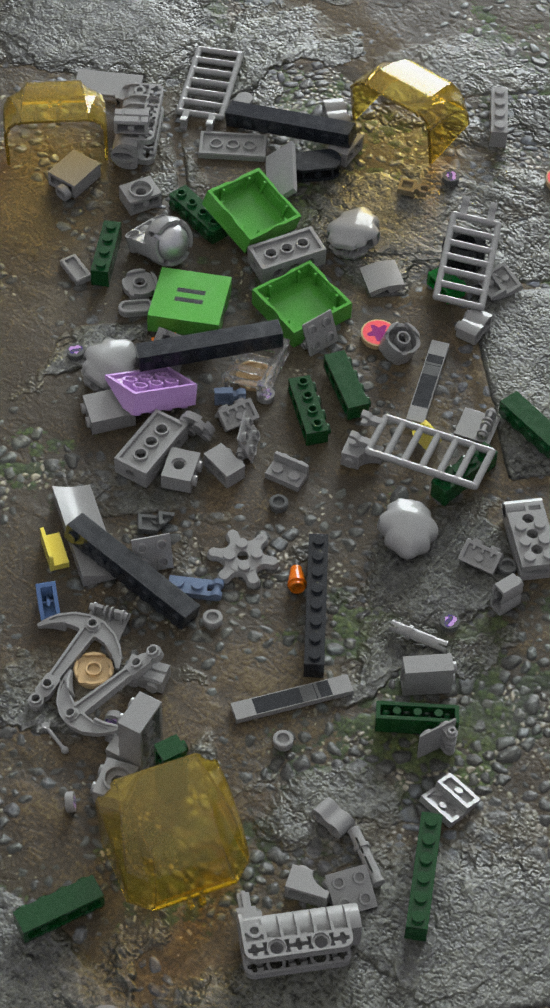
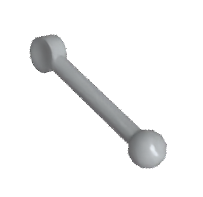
M48 722L42 723V729L51 735L61 748V752L67 754L69 748L64 746L50 729V724Z

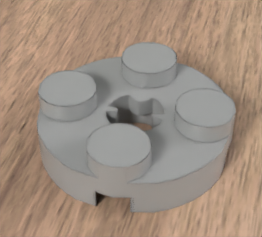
M142 268L130 270L126 273V277L122 279V289L131 300L153 297L158 282L157 277L153 272L150 274Z
M185 411L179 420L188 424V434L191 436L198 435L204 441L209 442L216 431L214 426L209 421L204 423L201 420L202 416L199 414Z

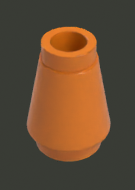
M300 565L291 566L287 583L290 591L295 594L302 593L307 586Z

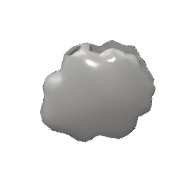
M358 207L341 213L339 218L330 222L327 226V240L330 242L329 248L334 252L335 256L355 260L366 255L368 250L375 247L381 237L378 229L380 225L378 217L369 208Z
M105 338L101 344L89 346L83 356L84 363L82 364L81 373L84 377V384L92 391L100 392L111 389L105 380V375L134 371L138 368L134 344L128 339Z
M398 498L396 501L388 504L387 511L380 515L377 523V530L385 538L384 544L406 560L426 554L430 550V544L437 539L438 526L431 517V511L422 502L412 499Z

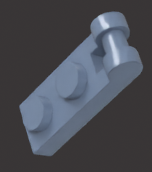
M170 575L169 577L171 583L191 598L220 601L222 598L221 590L224 587L222 579L209 580Z

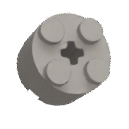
M395 322L388 327L381 338L379 350L394 365H401L411 360L420 347V334L409 323Z

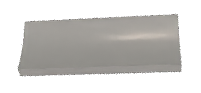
M90 484L76 487L52 486L53 498L64 531L67 524L81 513H84L106 531ZM68 542L83 587L116 579L103 567L97 565L89 556L83 554L74 544Z

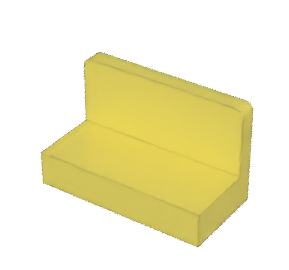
M44 527L40 528L41 543L50 571L70 567L60 533L46 535Z

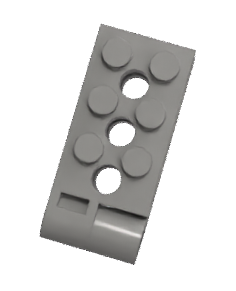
M532 498L502 502L503 523L513 559L517 563L518 576L522 581L549 578L550 525L542 499Z

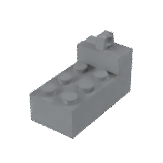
M139 691L135 698L132 697L129 701L128 709L125 713L119 715L117 719L118 732L105 736V741L109 742L105 752L107 754L106 759L109 757L139 766V777L142 778L154 761V744L163 740L162 702Z

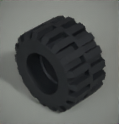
M453 233L452 239L486 247L485 239ZM445 237L443 239L442 250L444 246ZM454 246L450 247V253L485 260L484 253ZM449 259L446 265L469 272H476L481 268Z

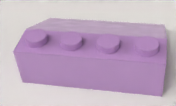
M170 367L142 372L134 370L105 375V380L122 408L133 416H140L141 413H153L156 409L171 411L173 408H188V406L196 405L197 384Z

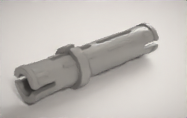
M395 619L392 620L391 624L398 626V628L389 627L390 632L402 635L406 640L412 639L442 653H445L447 648L439 644L447 647L449 641L415 629L411 624L410 626L405 625Z
M359 826L351 827L347 833L354 845L353 850L355 854L359 855L363 865H367L373 888L382 886L385 883V879L382 877L369 849L371 847L369 842L365 840Z

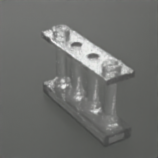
M283 338L284 347L264 350L275 353L270 358L252 353L235 355L227 372H224L222 375L224 387H230L231 383L256 388L259 392V399L266 401L290 353V340ZM246 359L267 364L268 368L243 365L242 362ZM241 371L262 376V379L254 381L237 377L236 372Z

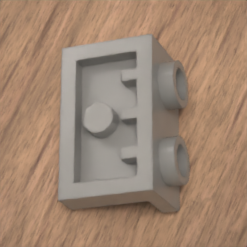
M240 398L234 401V404L231 406L225 404L219 407L214 415L216 419L219 418L225 433L240 427L245 410L253 421L260 418L251 398Z
M276 451L273 462L265 472V478L298 492L309 477V465L285 453Z
M467 538L457 559L494 576L504 555L501 553L502 550L495 546L489 548L484 545L483 541L477 538L473 540Z

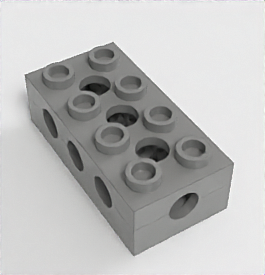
M311 226L248 246L247 261L262 284L286 274L289 270L309 260L316 267L326 263V248Z
M156 409L114 457L115 472L147 488L164 468L170 448H180L188 439V424Z

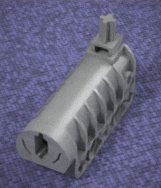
M132 82L125 84L122 89L117 88L116 94L101 92V102L115 103V109L149 110L150 123L148 135L115 133L111 158L117 166L131 170L137 169L138 164L151 165L154 163L164 117V108L162 106L164 94L161 85Z
M244 890L236 894L238 908H236L238 939L244 973L250 979H262L344 967L351 961V946L360 944L362 923L357 903L262 916L261 911H256V906H251L249 892ZM342 952L343 955H346L344 960H340L338 953ZM324 955L326 960L318 963L313 957ZM307 957H310V964H308ZM299 958L300 961H303L300 966L293 963L295 959ZM285 960H288L289 967H286ZM280 961L282 963V967L279 969L270 967V962ZM263 963H266V970H265V971H264ZM252 964H255L257 967V972H253L250 969Z

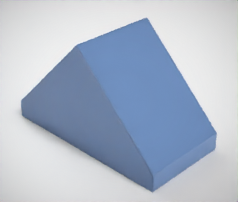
M55 581L35 584L41 621L60 613Z

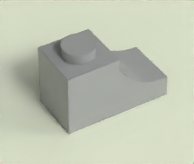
M348 437L341 452L340 465L358 470L364 464L382 463L381 459L366 455L364 453L365 448L349 446L351 438ZM375 445V447L373 448L375 450L384 452L383 446Z
M293 864L285 885L284 897L318 907H327L329 891L323 889L315 882L313 878L314 870L304 865L298 866Z

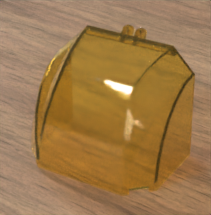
M411 59L382 62L362 75L350 86L352 117L354 120L380 95L414 113L417 117L420 116L427 125L430 164L470 124L467 106L459 88L451 81Z
M81 80L26 82L20 91L6 98L3 106V129L7 165H11L10 129L16 125L81 121L91 123L93 121L99 124L104 133L105 160H109L106 106L102 94L88 88Z
M194 753L114 779L110 783L111 788L104 796H98L95 800L101 842L128 903L152 911H158L186 901L188 909L193 910V898L199 897L200 905H207L205 894L237 884L250 861L247 841L235 801L222 769L215 759L208 760L202 758L200 754Z

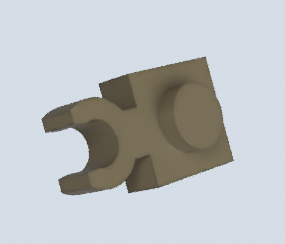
M401 177L397 194L414 197V194H417L419 197L425 198L429 185H419L417 180Z

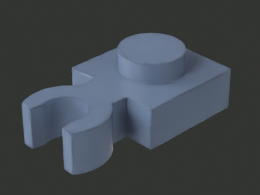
M233 387L214 388L215 405H233V401L240 398L246 399L245 388H239L234 391Z

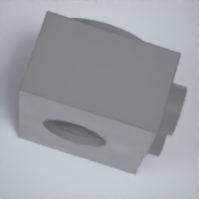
M151 176L119 186V199L131 216L162 205V193Z
M171 447L161 473V487L191 493L193 486L196 487L198 482L197 473L201 472L203 467V461H200V453Z
M107 757L105 763L99 767L97 782L94 781L90 789L93 803L125 812L139 779V766Z

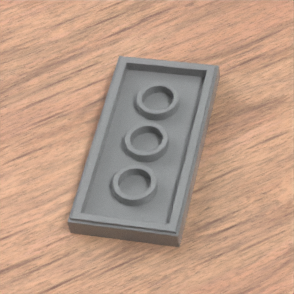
M79 69L73 95L101 98V92L116 94L117 88L122 89L125 84L132 82L143 83V75Z
M201 131L198 158L265 162L267 134Z
M292 141L266 156V176L285 198L297 192L295 143Z

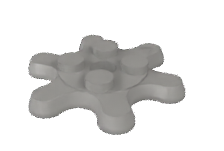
M230 530L226 534V541L228 542L226 548L213 547L207 552V558L210 561L219 562L223 565V569L218 573L217 578L222 579L224 584H228L235 577H241L245 580L247 587L255 589L260 586V579L257 575L260 570H276L279 566L276 557L267 556L262 552L269 542L264 534H259L253 540L247 541L245 538H240L236 530ZM247 555L248 558L247 560H239L238 556Z

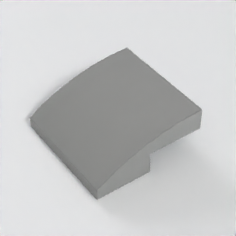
M395 260L379 261L360 268L371 297L386 290L389 293H393L406 287Z
M505 262L493 268L488 290V297L491 301L505 298L523 290L522 284ZM483 269L482 271L478 272V274L484 275V274H485V269ZM477 281L479 285L482 287L483 282Z
M449 773L438 780L435 787L421 795L419 802L430 812L443 814L442 822L450 828L466 816L481 799L452 773Z

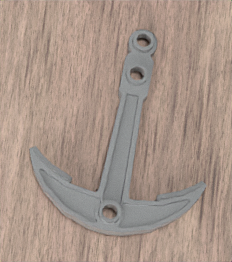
M66 612L52 615L37 624L38 629L46 628L66 631L68 627L78 631V633L52 670L46 673L37 685L35 693L28 697L29 708L33 711H40L44 708L45 701L50 700L56 692L64 675L69 669L71 670L76 660H79L93 641H98L105 647V652L112 659L115 669L120 670L122 662L121 646L115 632L105 621L87 613Z
M155 644L148 646L146 653H141L131 659L121 671L77 702L73 700L75 697L73 670L69 669L59 684L56 698L59 715L71 730L84 736L100 737L117 733V724L108 723L96 717L92 720L88 716L132 680H136L151 669L154 663L160 662L164 657L162 649Z

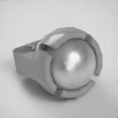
M164 214L149 219L125 235L131 253L146 256L156 264L165 267L181 264L189 255V252L186 251L187 248H191L193 244V235L189 225L180 218Z

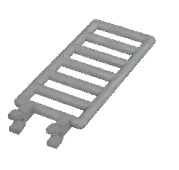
M198 46L196 48L176 108V113L182 115L179 119V122H181L179 130L186 131L190 116L208 119L205 125L207 126L206 131H213L216 120H224L225 111L228 107L244 56L242 52ZM201 53L235 57L236 60L228 61L200 56ZM198 63L230 67L233 70L230 72L197 67ZM198 73L230 79L229 82L197 78L194 75ZM191 84L226 88V92L191 88ZM188 94L220 98L223 99V102L187 98ZM186 104L219 109L220 111L217 114L183 108Z
M464 196L460 212L452 211L450 214L432 297L437 301L483 311L486 305L502 223L494 220L498 203L491 202L486 219L467 214L471 197ZM460 219L494 227L493 234L456 226V220ZM453 233L491 241L490 248L452 239ZM454 246L488 254V260L484 261L450 253V247ZM449 259L486 268L485 274L482 275L446 266ZM447 273L483 282L482 289L443 280L444 274ZM444 287L480 296L479 303L440 294L441 288Z
M363 410L361 413L362 420L360 425L376 427L372 437L361 436L353 430L349 435V438H351L349 446L365 448L364 453L366 455L472 490L478 489L496 453L494 448L393 415L384 414L380 418L372 415L367 410ZM388 422L398 425L384 452L373 449ZM405 428L415 430L416 432L402 458L391 455ZM422 434L433 436L420 463L417 464L409 461ZM440 439L451 442L437 470L426 467ZM461 445L469 449L455 476L445 473L444 471L457 446ZM479 451L485 453L486 456L473 482L463 479L462 477L475 452Z

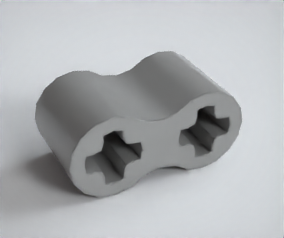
M330 797L324 799L311 811L314 819L326 827L337 839H340L355 825L352 816L342 810Z

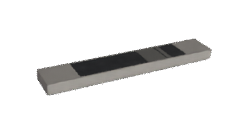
M436 340L431 341L406 420L421 424L426 420L448 353L449 343Z
M345 674L231 703V710L237 724L353 695L354 690L348 675Z

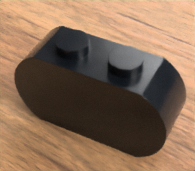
M323 149L296 152L297 182L335 180L339 177L341 172V156L337 151Z

